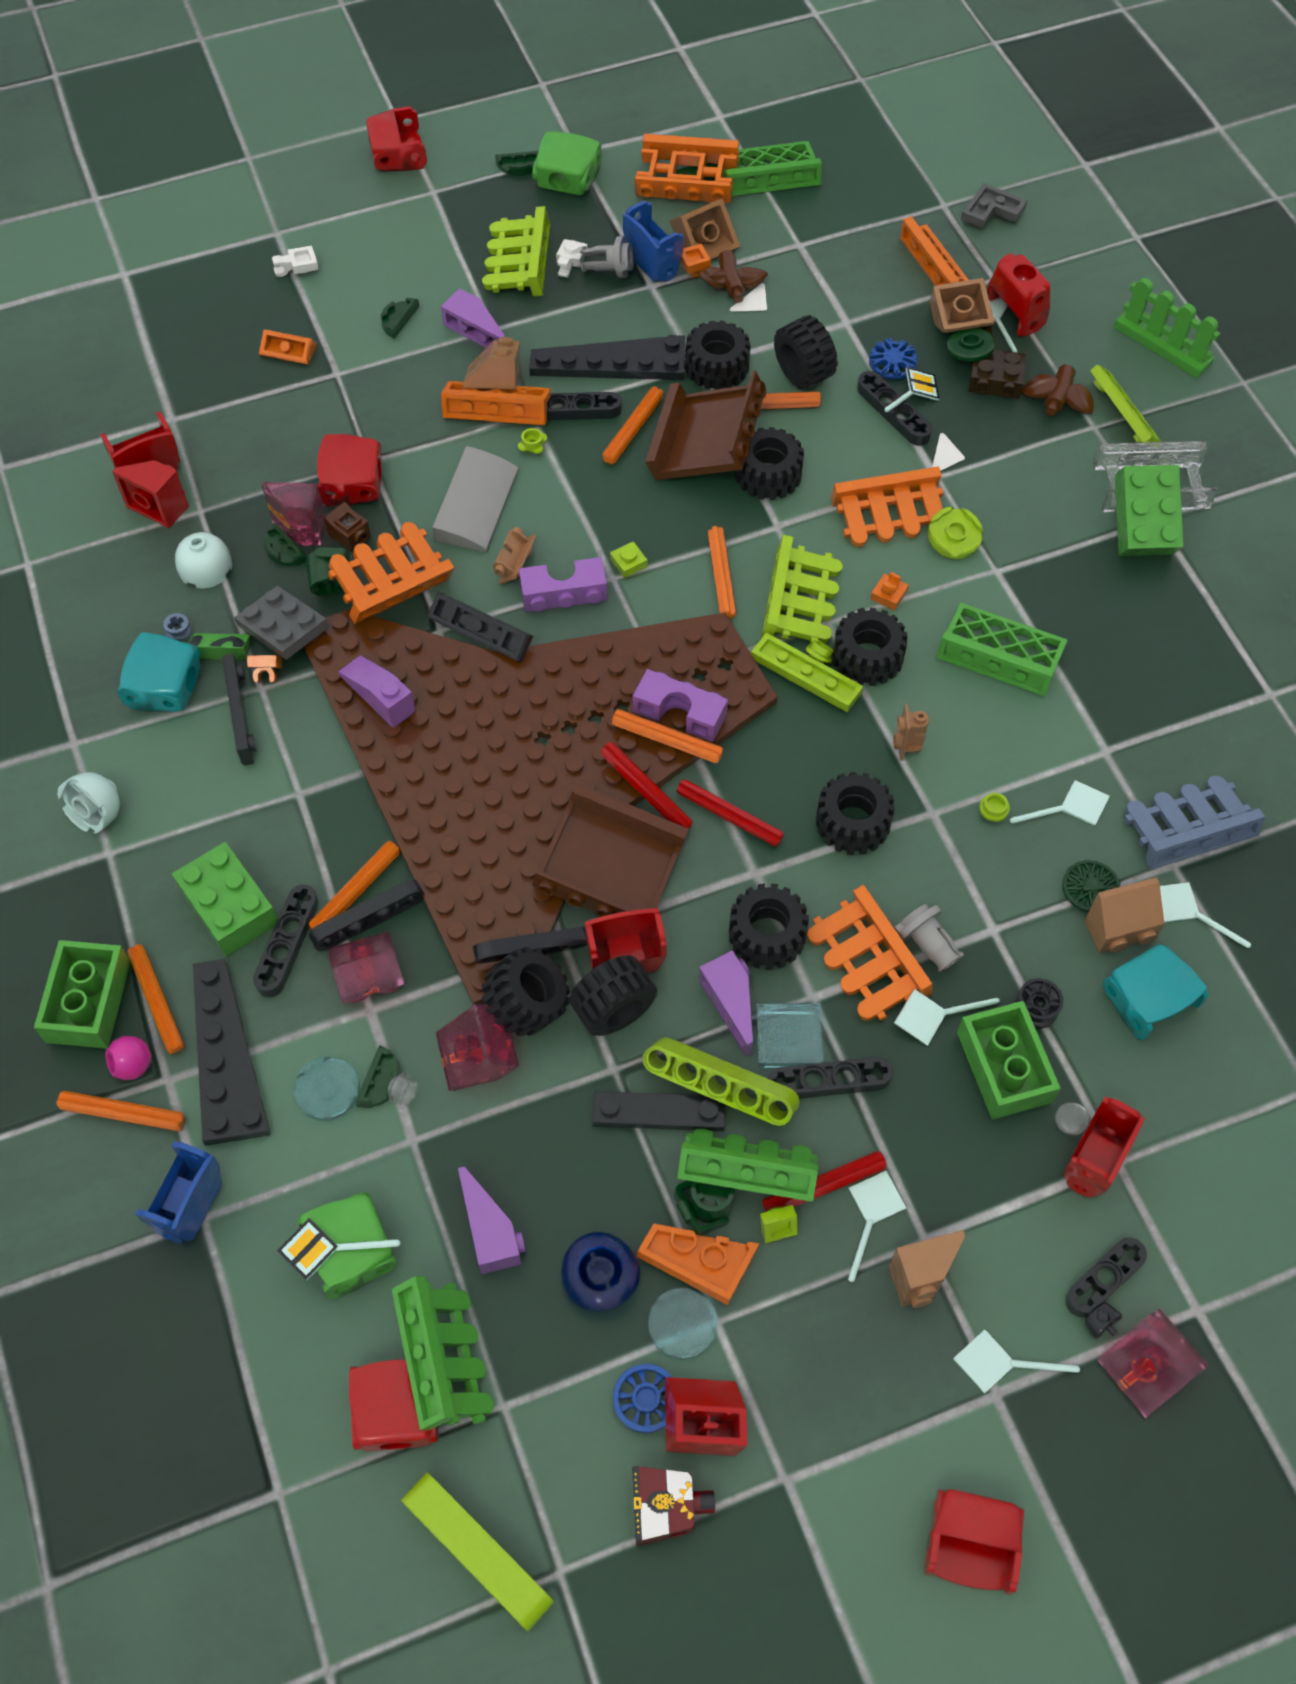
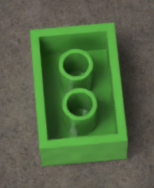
M1179 465L1124 466L1115 474L1119 556L1175 554L1183 548Z
M226 841L172 873L180 892L225 957L273 929L278 921L273 907Z
M58 941L34 1029L45 1043L105 1049L109 1047L131 964L121 945Z
M1024 1001L962 1017L957 1034L992 1120L1054 1102L1061 1088Z

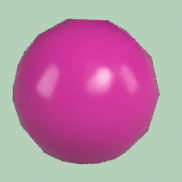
M121 1036L112 1041L105 1052L110 1074L121 1080H135L143 1076L151 1064L152 1055L148 1045L141 1038L135 1036Z

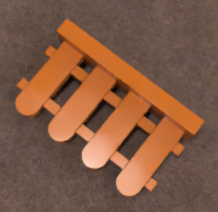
M939 466L834 483L831 501L833 507L837 506V513H843L847 526L843 530L844 538L850 537V541L854 546L862 547L867 542L868 534L876 533L878 540L884 543L892 540L894 530L902 529L904 535L908 538L917 537L920 532V525H929L933 516L943 509L940 497L943 496L942 487L937 488L942 476ZM913 501H922L925 511L924 516H917ZM895 504L900 520L891 521L887 506ZM861 510H870L873 524L865 525Z
M406 522L400 530L402 538L395 540L389 533H382L377 539L378 549L374 551L368 545L360 543L355 546L353 551L354 560L350 562L340 554H335L331 557L328 576L331 580L336 578L346 593L343 596L345 603L351 602L353 604L349 616L354 624L449 580L454 566L449 559L440 562L442 556L439 551L434 553L424 538L427 535L424 528L419 530L414 523ZM408 546L417 562L411 564L401 548ZM384 556L393 573L387 575L377 559ZM359 567L370 582L363 586L354 572Z
M863 884L853 890L854 902L849 904L847 900H844L840 903L842 909L823 920L820 916L814 918L813 923L815 925L809 928L807 935L809 942L813 945L819 946L827 942L831 949L824 955V963L828 969L838 970L844 967L848 973L841 979L842 991L846 995H854L860 992L864 997V1000L857 1007L859 1017L865 1021H870L877 1017L879 1021L887 1018L885 1012L902 1001L906 1002L914 989L929 997L933 994V987L930 979ZM864 919L870 924L867 928L861 922ZM854 926L858 933L838 944L834 937ZM881 943H883V945L887 949V951H885L884 953L878 946ZM871 951L875 958L855 969L851 961ZM898 968H900L904 974V976L901 978L895 971ZM887 975L892 983L872 994L868 986Z

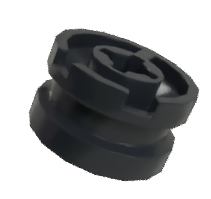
M1041 978L1031 979L1024 983L1015 1000V1003L1024 1001L1035 1029H1043L1052 1025L1063 1007L1061 990L1056 984ZM1042 1002L1043 1005L1041 1008L1036 1007L1034 1003Z

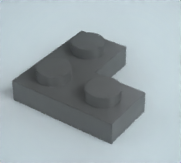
M983 183L963 210L961 220L982 229L993 214L1016 223L1026 209L1028 200Z

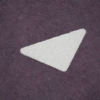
M761 283L743 298L742 302L736 303L731 307L730 311H766L765 284Z
M941 433L939 436L932 466H939L940 471L965 459L963 454L944 433Z

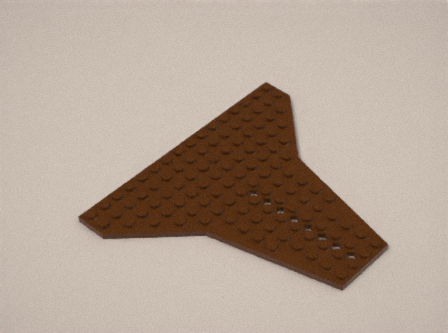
M347 609L326 617L330 627L303 647L391 834L399 847L401 855L405 859L414 880H417L425 893L423 895L424 902L474 1008L484 1004L482 996L485 995V992L481 990L482 984L485 982L484 976L490 971V968L499 962L477 964L472 948L474 945L489 940L554 931L566 900L555 895H545L532 886L535 872L541 865L570 801L576 782L632 806L645 799L601 755V749L610 741L613 742L659 788L700 759V757L612 724L615 709L620 705L627 706V712L694 736L686 732L688 713L683 709L673 708L666 711L660 722L633 712V694L646 670L662 672L670 678L691 683L699 689L718 693L723 698L728 699L727 717L714 742H710L715 745L724 742L777 703V695L731 621L725 615V612L529 646L523 662H520L498 651L495 652L374 616L354 624L349 616L351 610ZM360 655L394 674L412 692L416 712L394 728L338 674L339 670ZM721 664H729L730 671H726L724 668L719 669ZM696 674L705 675V681L702 682L699 679L693 678ZM593 716L602 717L599 724H596L595 721L589 722L588 720ZM566 727L575 728V733L572 735H570L569 732L563 733L562 731L565 730ZM541 737L549 738L548 744L544 746L542 743L536 744V741Z

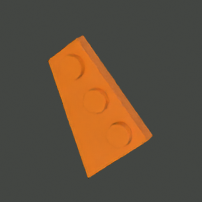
M653 1224L637 1251V1257L728 1305L759 1248V1243L747 1242V1244L729 1241L727 1237H706L696 1235L691 1230Z

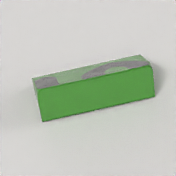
M194 633L189 644L196 646L201 651L200 659H222L223 655L233 653L235 660H247L251 635Z

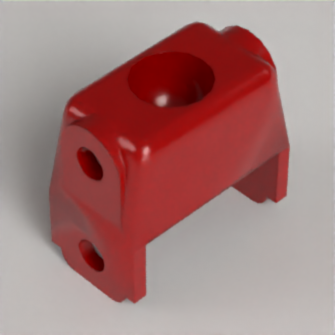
M411 106L394 108L367 118L366 125L374 166L377 170L412 171L424 168V165L427 163L426 150L417 133L419 122L415 109H412ZM405 119L412 120L409 124L403 122Z
M1013 253L1005 255L998 262L988 283L987 294L989 300L992 301L1001 297L1020 319L1016 332L1018 336H1028L1039 331L1046 324L1050 311L1051 285L1049 281L1025 255L1019 254L1016 256Z
M160 411L155 412L160 427L111 446L104 433L100 434L114 469L155 460L163 465L172 466L176 471L178 470L179 463H181L178 448L170 427Z
M325 434L321 440L317 459V471L320 481L317 484L319 501L326 504V506H339L345 501L350 506L377 500L380 496L382 473L381 444L371 438L348 434ZM330 491V492H333V493H335V494L329 495V494H327L326 492Z
M658 908L620 912L584 922L591 969L610 959L624 955L636 957L646 973L658 971L667 955V944Z
M1106 1096L1104 1097L1063 1172L1067 1185L1073 1191L1085 1197H1098L1109 1189L1144 1123L1145 1118L1141 1116L1139 1111L1115 1098L1109 1099Z
M388 1360L360 1367H350L349 1401L354 1450L362 1449L366 1452L425 1447L433 1442H438V1427L431 1430H420L406 1360Z
M938 1489L934 1503L931 1529L927 1539L924 1575L931 1576L933 1574L958 1585L983 1590H1004V1594L1013 1595L1016 1593L1020 1576L1024 1510L1014 1503L955 1489L947 1491Z

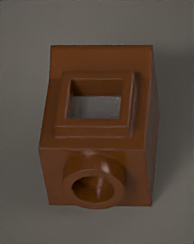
M345 501L324 517L329 536L350 552L354 550L357 544L365 543L371 537L368 521L352 510Z

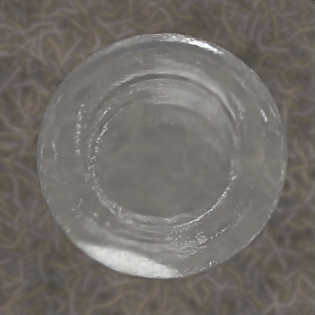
M400 1073L389 1083L388 1093L391 1103L408 1105L415 1098L418 1084L410 1074Z
M1065 1103L1057 1110L1055 1121L1063 1133L1079 1135L1086 1130L1089 1124V1116L1085 1108L1080 1104Z

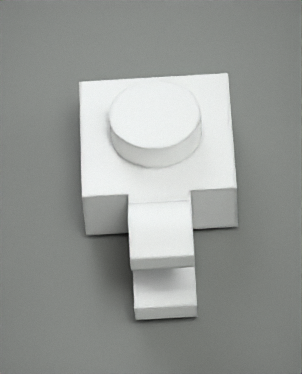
M563 240L556 254V263L560 266L558 276L568 278L573 266L580 268V262H583L585 258L584 253H580L581 246H586L587 248V244L574 240Z
M312 245L287 250L288 255L272 257L276 277H283L290 270H293L294 274L318 270V263Z

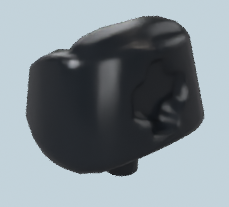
M1103 1302L1086 1315L1084 1323L1095 1339H1099L1105 1330L1114 1336L1118 1332L1112 1325L1122 1319V1313L1108 1303Z

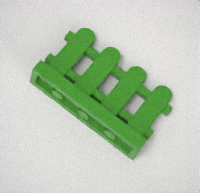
M1141 278L1137 283L1133 282L1129 288L1133 292L1131 300L1124 305L1123 310L1125 312L1115 320L1114 328L1198 379L1213 364L1215 358L1212 356L1213 352L1209 349L1212 341H1216L1221 334L1217 331V320L1211 316L1206 317L1202 322L1196 319V309L1189 303L1184 304L1180 309L1174 306V296L1170 291L1164 290L1159 295L1152 292L1153 284L1148 278ZM1148 302L1154 305L1151 315L1145 312ZM1169 315L1176 318L1172 328L1166 325ZM1191 327L1197 330L1194 341L1188 338Z
M696 1129L693 1134H686L685 1142L682 1144L677 1179L813 1202L819 1165H817L818 1155L812 1154V1150L809 1147L795 1145L792 1147V1150L780 1149L779 1144L772 1140H761L759 1145L746 1143L745 1137L737 1134L727 1135L726 1139L713 1137V1132L707 1129Z
M414 1276L392 1289L420 1430H431L446 1422L447 1425H454L460 1422L459 1418L472 1417L473 1424H480L486 1421L485 1415L493 1411L494 1403L489 1394L479 1392L477 1380L485 1376L486 1368L481 1359L471 1357L469 1346L478 1341L476 1328L472 1324L464 1323L462 1312L470 1308V1297L465 1291L457 1290L455 1283L446 1284L443 1286L444 1289H433L430 1282L426 1281V1276ZM437 1313H449L451 1323H438ZM444 1347H456L458 1357H446ZM451 1382H464L466 1393H453Z

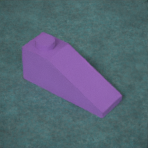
M459 288L441 306L444 326L485 348L494 340L505 337L482 301L473 294Z
M360 655L338 671L339 676L392 728L416 712L412 692L394 674Z
M730 951L700 966L699 982L745 1057L751 1055L753 1046L748 978L750 972L745 961L742 958L738 960L734 952Z
M465 1166L458 1168L481 1274L521 1265L519 1253L526 1252L522 1233H514L511 1220Z

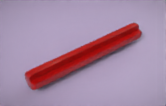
M610 741L601 749V755L666 820L688 829L692 826V820L617 745Z
M682 780L676 790L677 794L773 846H778L784 836L781 830L688 780Z
M876 1151L818 1175L814 1199L884 1170L887 1164L883 1154L880 1151ZM770 1195L762 1200V1206L764 1211L767 1212L774 1207L790 1205L796 1207L808 1201Z

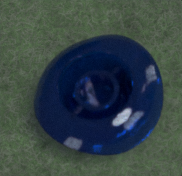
M605 1232L588 1233L574 1241L564 1256L561 1269L563 1288L570 1300L583 1309L602 1311L615 1308L628 1300L639 1284L640 1266L633 1250L620 1238Z

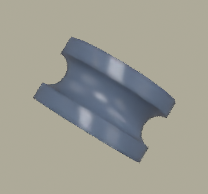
M171 614L163 621L166 636L174 640H184L191 632L188 618L183 614ZM179 624L181 628L175 630L173 626Z

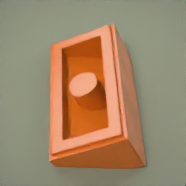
M264 329L259 355L308 365L317 343L311 338Z

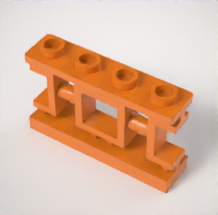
M644 134L642 140L643 148L641 150L642 162L651 164L649 172L637 171L634 183L637 196L713 202L723 198L724 203H731L733 180L732 178H723L725 169H735L739 164V140ZM659 160H671L670 164L659 163ZM706 164H718V167H706ZM677 165L698 167L697 175L676 174ZM657 173L668 174L667 178L656 177ZM704 177H714L715 181H706L703 179Z

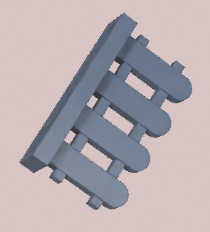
M1211 776L1207 781V790L1200 791L1193 784H1185L1181 788L1180 798L1176 800L1168 793L1159 792L1154 796L1153 807L1146 808L1142 802L1136 800L1129 802L1124 821L1127 825L1133 824L1140 834L1139 844L1141 847L1148 846L1145 862L1149 869L1152 870L1259 836L1265 816L1259 808L1252 810L1249 804L1243 805L1234 793L1236 786L1233 782L1227 783L1220 776ZM1214 799L1222 812L1216 814L1207 800ZM1187 807L1195 821L1189 822L1180 809ZM1160 816L1168 829L1162 831L1153 817Z

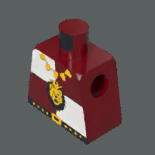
M639 1466L632 1467L636 1546L691 1534L695 1529V1514L715 1513L714 1490L692 1491L691 1473Z

